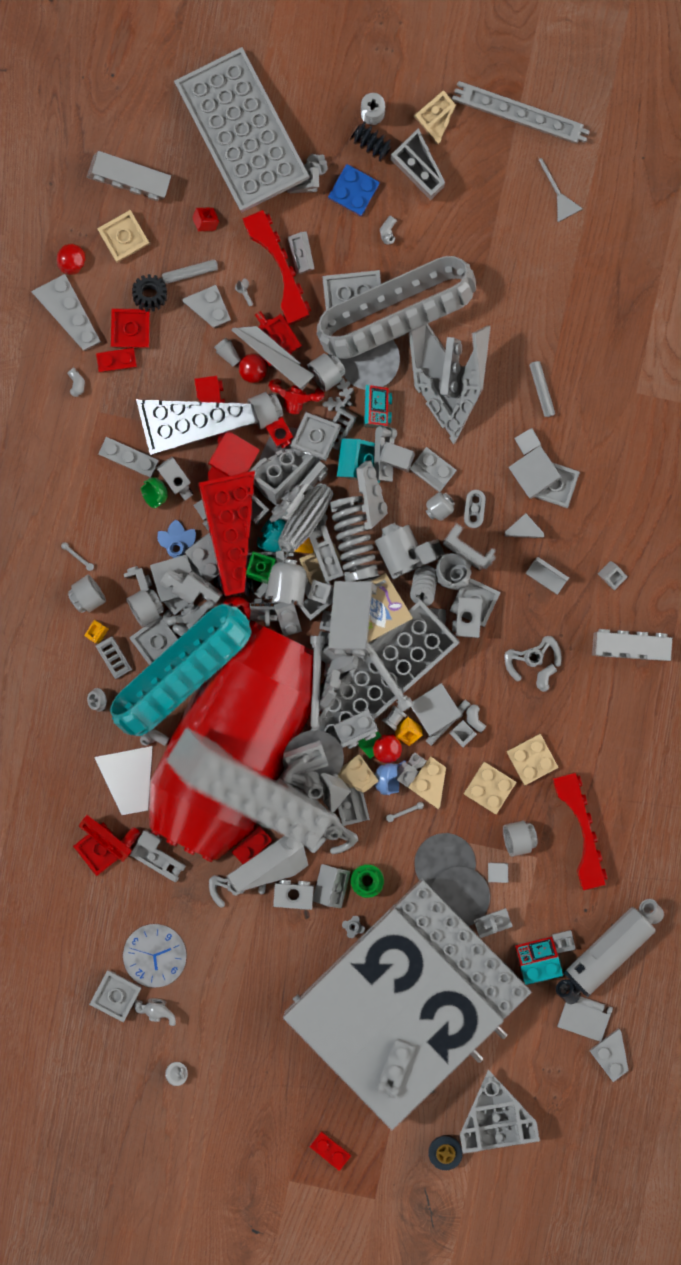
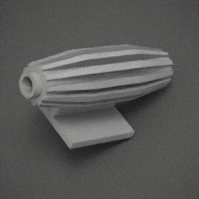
M307 483L301 486L296 485L292 491L287 490L281 498L283 500L281 504L274 507L272 510L273 515L269 520L271 522L279 518L287 520L278 540L282 551L286 553L294 552L318 525L326 513L334 494L327 485L318 483L305 497L303 493L309 485Z

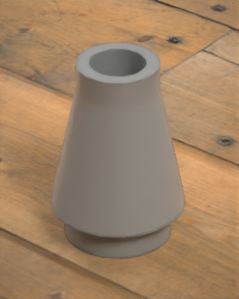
M224 338L214 347L217 350L216 353L232 367L241 360L231 340L228 341L227 338Z

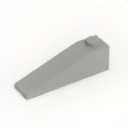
M289 447L283 451H277L276 455L268 459L260 460L248 472L255 470L254 485L265 498L278 505L283 501L281 499L283 494L287 490L292 491L317 458Z

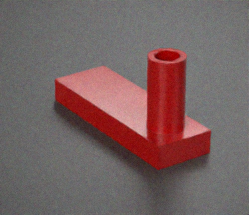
M86 815L79 824L82 830L122 862L132 852L130 847L141 835L139 830L132 827L120 841L89 815Z

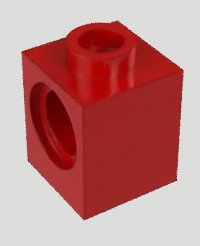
M282 417L265 426L277 448L281 446L283 449L292 443L291 440L294 437ZM283 429L286 432V436L283 439L276 438L275 433L277 430Z

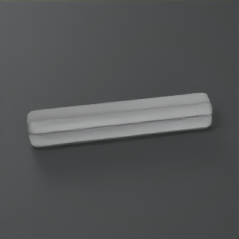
M210 260L163 273V282L168 284L218 269L216 260Z
M540 361L533 362L529 366L545 417L553 416L555 411Z

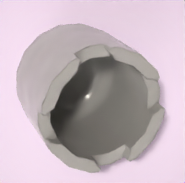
M285 559V562L274 564L270 571L265 599H271V596H273V601L291 604V600H293V603L297 601V605H303L306 585L305 569L297 565L296 560Z

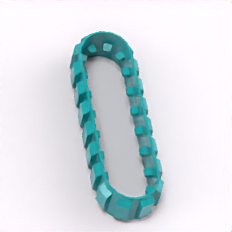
M227 604L218 605L206 613L116 696L110 708L114 724L125 734L134 736L147 734L242 649L251 634L247 617L237 607L228 606Z

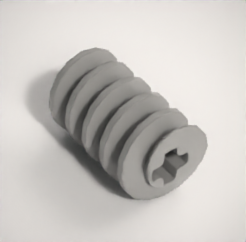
M369 93L363 97L361 102L362 120L369 125L380 123L385 115V101L381 95Z
M428 565L421 566L414 572L410 597L415 604L421 600L428 606L434 601L437 575L433 567Z

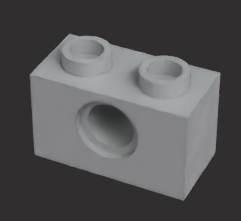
M459 597L458 602L454 601L453 613H457L456 621L453 620L452 632H456L455 636L479 638L482 599ZM464 612L472 615L470 623L462 621L461 616Z
M285 879L279 880V883L275 882L273 907L312 910L314 885H310L309 881H299L298 884H291V880ZM291 889L298 890L299 897L297 899H291L288 896V892Z

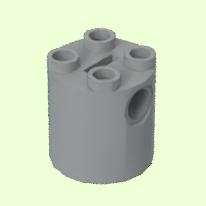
M393 523L381 529L383 532L382 537L375 540V543L392 579L424 565L416 551V547L419 545L409 525L401 527Z

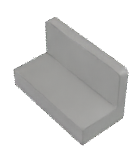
M539 557L535 558L525 573L556 595H558L564 584L569 580V577Z
M328 647L322 649L321 660L325 662L324 676L327 677L333 669L340 671V674L358 667L359 657L353 656V654L336 656Z
M322 864L313 902L329 907L342 908L350 871Z

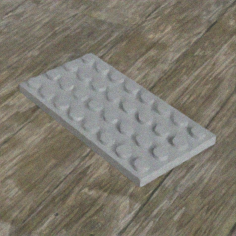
M242 47L174 81L241 213L310 179Z

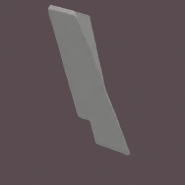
M257 326L232 328L236 335L301 390L315 376L301 367L299 361Z

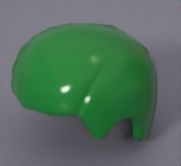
M149 478L144 481L145 484L141 487V493L145 502L151 508H157L165 503L168 497L165 484L158 478Z

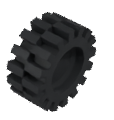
M148 274V278H145L144 275L141 276V280L137 278L132 288L133 302L135 301L136 306L139 305L140 310L145 308L146 312L149 309L152 312L155 311V307L158 310L161 309V305L164 306L165 301H167V287L163 279H158L156 275L151 278V274ZM146 289L157 291V294L153 297H145L142 293Z

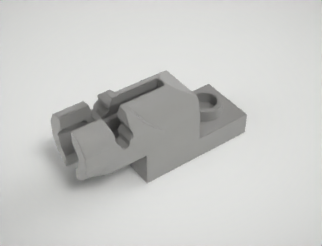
M169 568L159 582L166 589L173 585L172 593L191 604L200 592L206 600L214 601L215 603L223 594L222 591L193 571L185 579L183 574Z

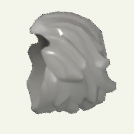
M457 554L443 555L438 560V564H436L437 583L443 587L455 590L469 586L472 574L470 569L471 562Z

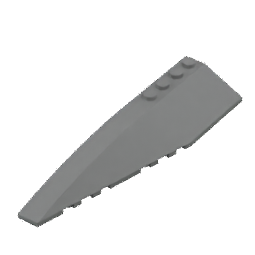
M421 600L408 610L413 619L381 635L371 644V647L402 693L407 691L460 643L448 627ZM368 654L359 657L358 667L350 670L338 691H336V696L320 715L318 728H312L310 731L319 730L327 732L335 737L341 745V741L334 728L335 724L367 709L370 710L373 719H375L397 700ZM284 770V771L282 772V774L280 775V777H281L282 779H283V775H284V773H285V770Z

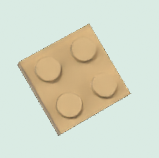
M131 210L97 228L117 263L150 244Z
M541 734L506 751L524 786L559 768Z
M483 762L463 794L494 814H497L517 782L486 762Z

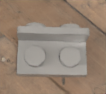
M369 709L334 725L342 748L347 746L348 749L358 745V740L365 738V740H369L375 737V732L379 730Z

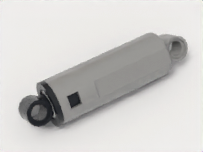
M646 899L640 904L639 911L631 907L563 972L569 980L564 979L557 984V995L567 1004L578 1002L581 992L586 997H589L655 933L656 930L651 924L659 923L664 917V911L653 899Z

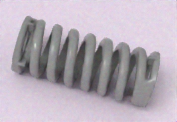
M363 496L344 498L329 503L332 512L339 511L332 516V519L339 522L334 526L335 531L341 532L336 536L337 541L344 542L338 548L340 551L346 552L340 556L342 561L348 562L342 567L346 571L344 572L345 581H361L379 576L376 564L360 565L374 560V554L357 555L373 549L372 544L355 545L371 539L370 534L353 535L365 531L364 524H351L366 520V514L348 515L362 510V505L364 504L359 503H363Z

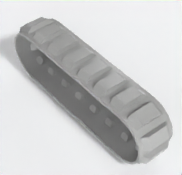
M445 256L336 304L323 313L317 324V336L324 351L331 356L348 359L457 311L470 302L473 293L476 291V279L473 270L464 260L455 256ZM450 279H462L458 284L350 334L332 337L333 333L340 328Z

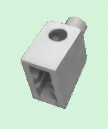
M170 457L156 467L175 494L179 492L184 500H187L194 494L188 486L191 482L173 457ZM176 477L181 479V483L178 485L174 482Z

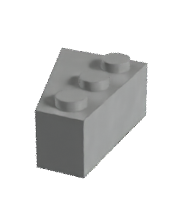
M418 128L391 154V161L431 200L444 188L445 181Z

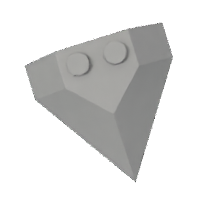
M488 1070L460 1132L463 1154L540 1141L537 1122Z

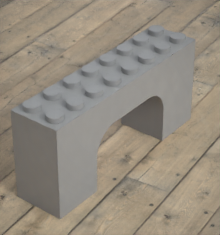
M189 728L185 729L166 760L189 786L312 850L315 849L334 818L316 799H311L307 796L304 790L285 782L281 777H279L277 782H274L244 766L228 755L217 743Z

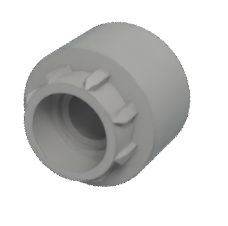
M323 353L307 364L309 372L315 375L313 377L314 381L325 392L341 382L342 376L345 375V368L339 358L330 354L326 355Z
M263 392L248 399V404H253L258 421L256 424L259 429L265 428V426L283 416L281 404L274 393L267 394V392Z
M86 575L72 584V589L68 593L72 604L81 613L85 611L90 613L106 602L103 592L90 575Z
M151 589L139 591L126 598L133 615L141 627L160 618L159 614L164 610L158 596Z
M518 821L503 826L505 845L511 857L531 853L532 848L537 846L536 831L531 823Z

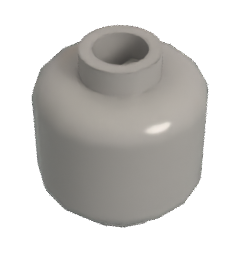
M438 492L427 501L426 506L428 509L426 513L432 520L436 518L442 521L453 513L455 503L447 493Z

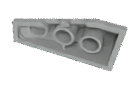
M284 835L226 877L237 892L293 877L308 866L304 846Z

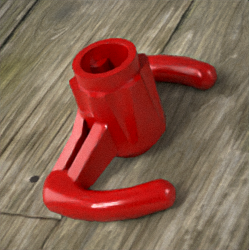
M279 378L271 380L268 385L272 392L279 393L285 399V411L291 414H299L304 403L309 401L319 402L325 397L324 391L321 388H316L315 393L306 394L305 391L296 385H292L291 388L286 390L279 386L281 384Z

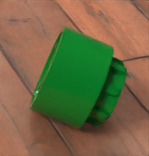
M373 864L359 865L351 875V886L354 892L361 897H374L383 888V874ZM366 875L373 878V882L369 886H365L362 883V878Z

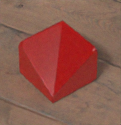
M214 208L195 209L192 218L197 230L215 231L219 219Z

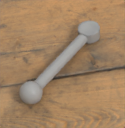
M62 543L61 548L67 550L81 561L87 570L91 571L94 569V565L88 563L74 552L68 543Z
M418 802L416 806L394 815H387L386 819L388 822H392L394 818L416 809H423L424 804Z

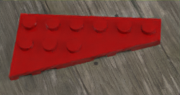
M255 470L198 483L224 596L245 591Z

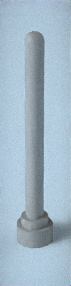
M325 636L310 637V644L314 648L311 727L313 729L318 728L321 651L324 645H326Z
M368 642L367 647L371 650V654H368L369 658L398 701L396 702L398 703L397 707L401 712L405 711L414 704L410 697L408 698L406 695H403Z

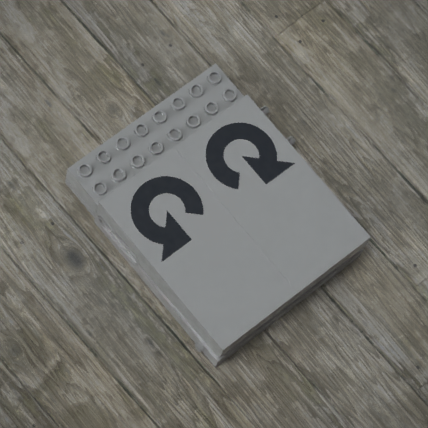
M420 879L301 996L297 994L292 999L294 1003L284 1011L283 1018L380 1119L393 1130L469 1055L480 1063L483 1057L475 1049L493 1031L502 1039L507 1037V1034L499 1025L531 991L423 879ZM397 1039L413 1045L414 1049L397 1095L393 1098L388 1093L377 1092V1088ZM387 1079L386 1085L393 1087L394 1081Z

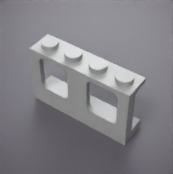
M456 524L442 545L453 553L468 559L471 565L478 570L488 568L496 557L493 555L495 550L491 549L483 557L457 539L463 528Z

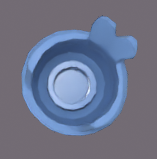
M403 762L399 764H384L377 769L375 776L379 782L375 784V787L381 794L390 795L399 792V781L395 777H397V770Z

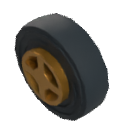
M442 1135L431 1142L428 1156L436 1168L451 1170L460 1164L463 1151L461 1144L456 1138Z

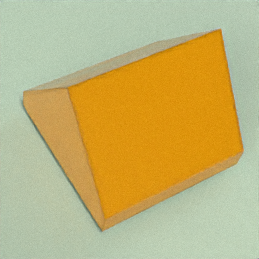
M94 620L84 636L92 642L99 644L109 629Z

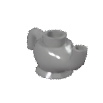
M150 998L148 999L149 1003L143 1005V1002L140 1000L135 1001V1011L140 1014L145 1013L149 1016L150 1021L159 1022L161 1018L166 1017L169 1019V1025H176L175 1016L165 1006L167 1003L165 1000Z

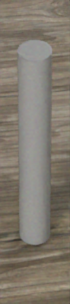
M465 699L457 708L462 714L471 704ZM454 722L429 737L426 742L432 746Z

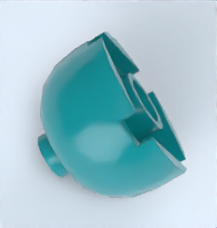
M279 518L271 522L268 519L261 530L262 533L264 532L262 539L260 537L257 539V546L267 552L276 553L277 551H282L278 540L287 520Z

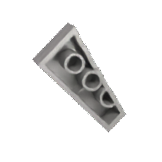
M98 151L92 158L87 178L109 184L118 189L130 190L129 192L136 195H147L149 199L159 201V199L165 198L171 175Z
M599 629L598 632L593 634L592 656L671 661L672 638L667 637L668 634L664 633L648 636V632H637V635H631L629 631L618 630V633H610V630Z

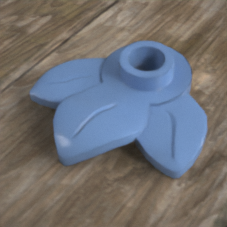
M177 520L170 524L168 532H158L159 544L166 548L168 554L173 558L183 556L186 548L191 547L196 538L194 529L185 531ZM175 545L180 547L179 552L173 551Z

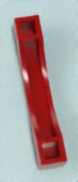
M261 210L243 218V224L250 240L265 248L280 268L284 283L281 310L287 324L291 326L309 318L308 312L311 311L308 302L303 301L301 297L304 293L300 283L296 284L293 279L296 274L292 265L288 267L286 263L288 259L287 253L284 248L280 249L278 242L281 240L277 231H272L270 225L273 222L269 213L265 215L264 210Z
M217 375L194 379L197 399L200 402L225 403V399H221L220 392L224 391L222 380H218ZM224 433L218 435V444L222 439ZM211 467L208 472L209 480L227 477V475L214 467Z
M575 772L554 777L552 780L557 797L564 801L573 811L582 830L583 853L577 869L581 889L584 891L606 885L607 874L605 868L601 869L600 861H603L600 850H596L595 843L598 842L595 831H591L590 824H593L590 812L586 813L585 805H588L585 794H581L580 787L583 786L580 775L577 776Z

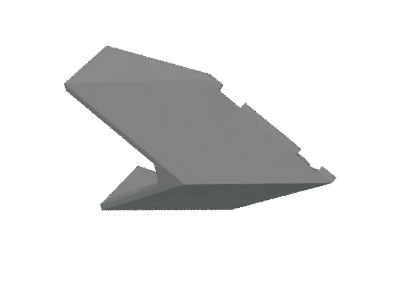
M426 324L409 332L415 388L418 393H422L427 401V406L441 427H445L451 436L449 439L453 444L456 442L483 390L491 326H485L472 333L474 350L466 366H460V371L457 374L458 389L455 393V398L440 394L446 350L430 326Z

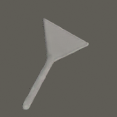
M540 158L539 162L557 194L558 222L582 210L583 208L560 193L543 159Z

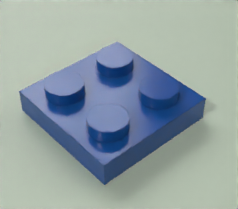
M346 164L328 199L362 216L380 182Z

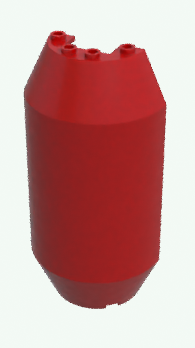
M252 620L249 621L251 628L250 637L242 649L194 691L150 780V832L159 837L161 835L166 837V842L173 846L179 844L185 847L184 851L194 855L196 852L203 855L202 858L209 862L220 859L251 834L258 821L189 786L169 765L166 760L185 729L189 728L217 743L236 761L276 782L284 770L283 753L287 745L294 737L302 733L311 715L314 651Z

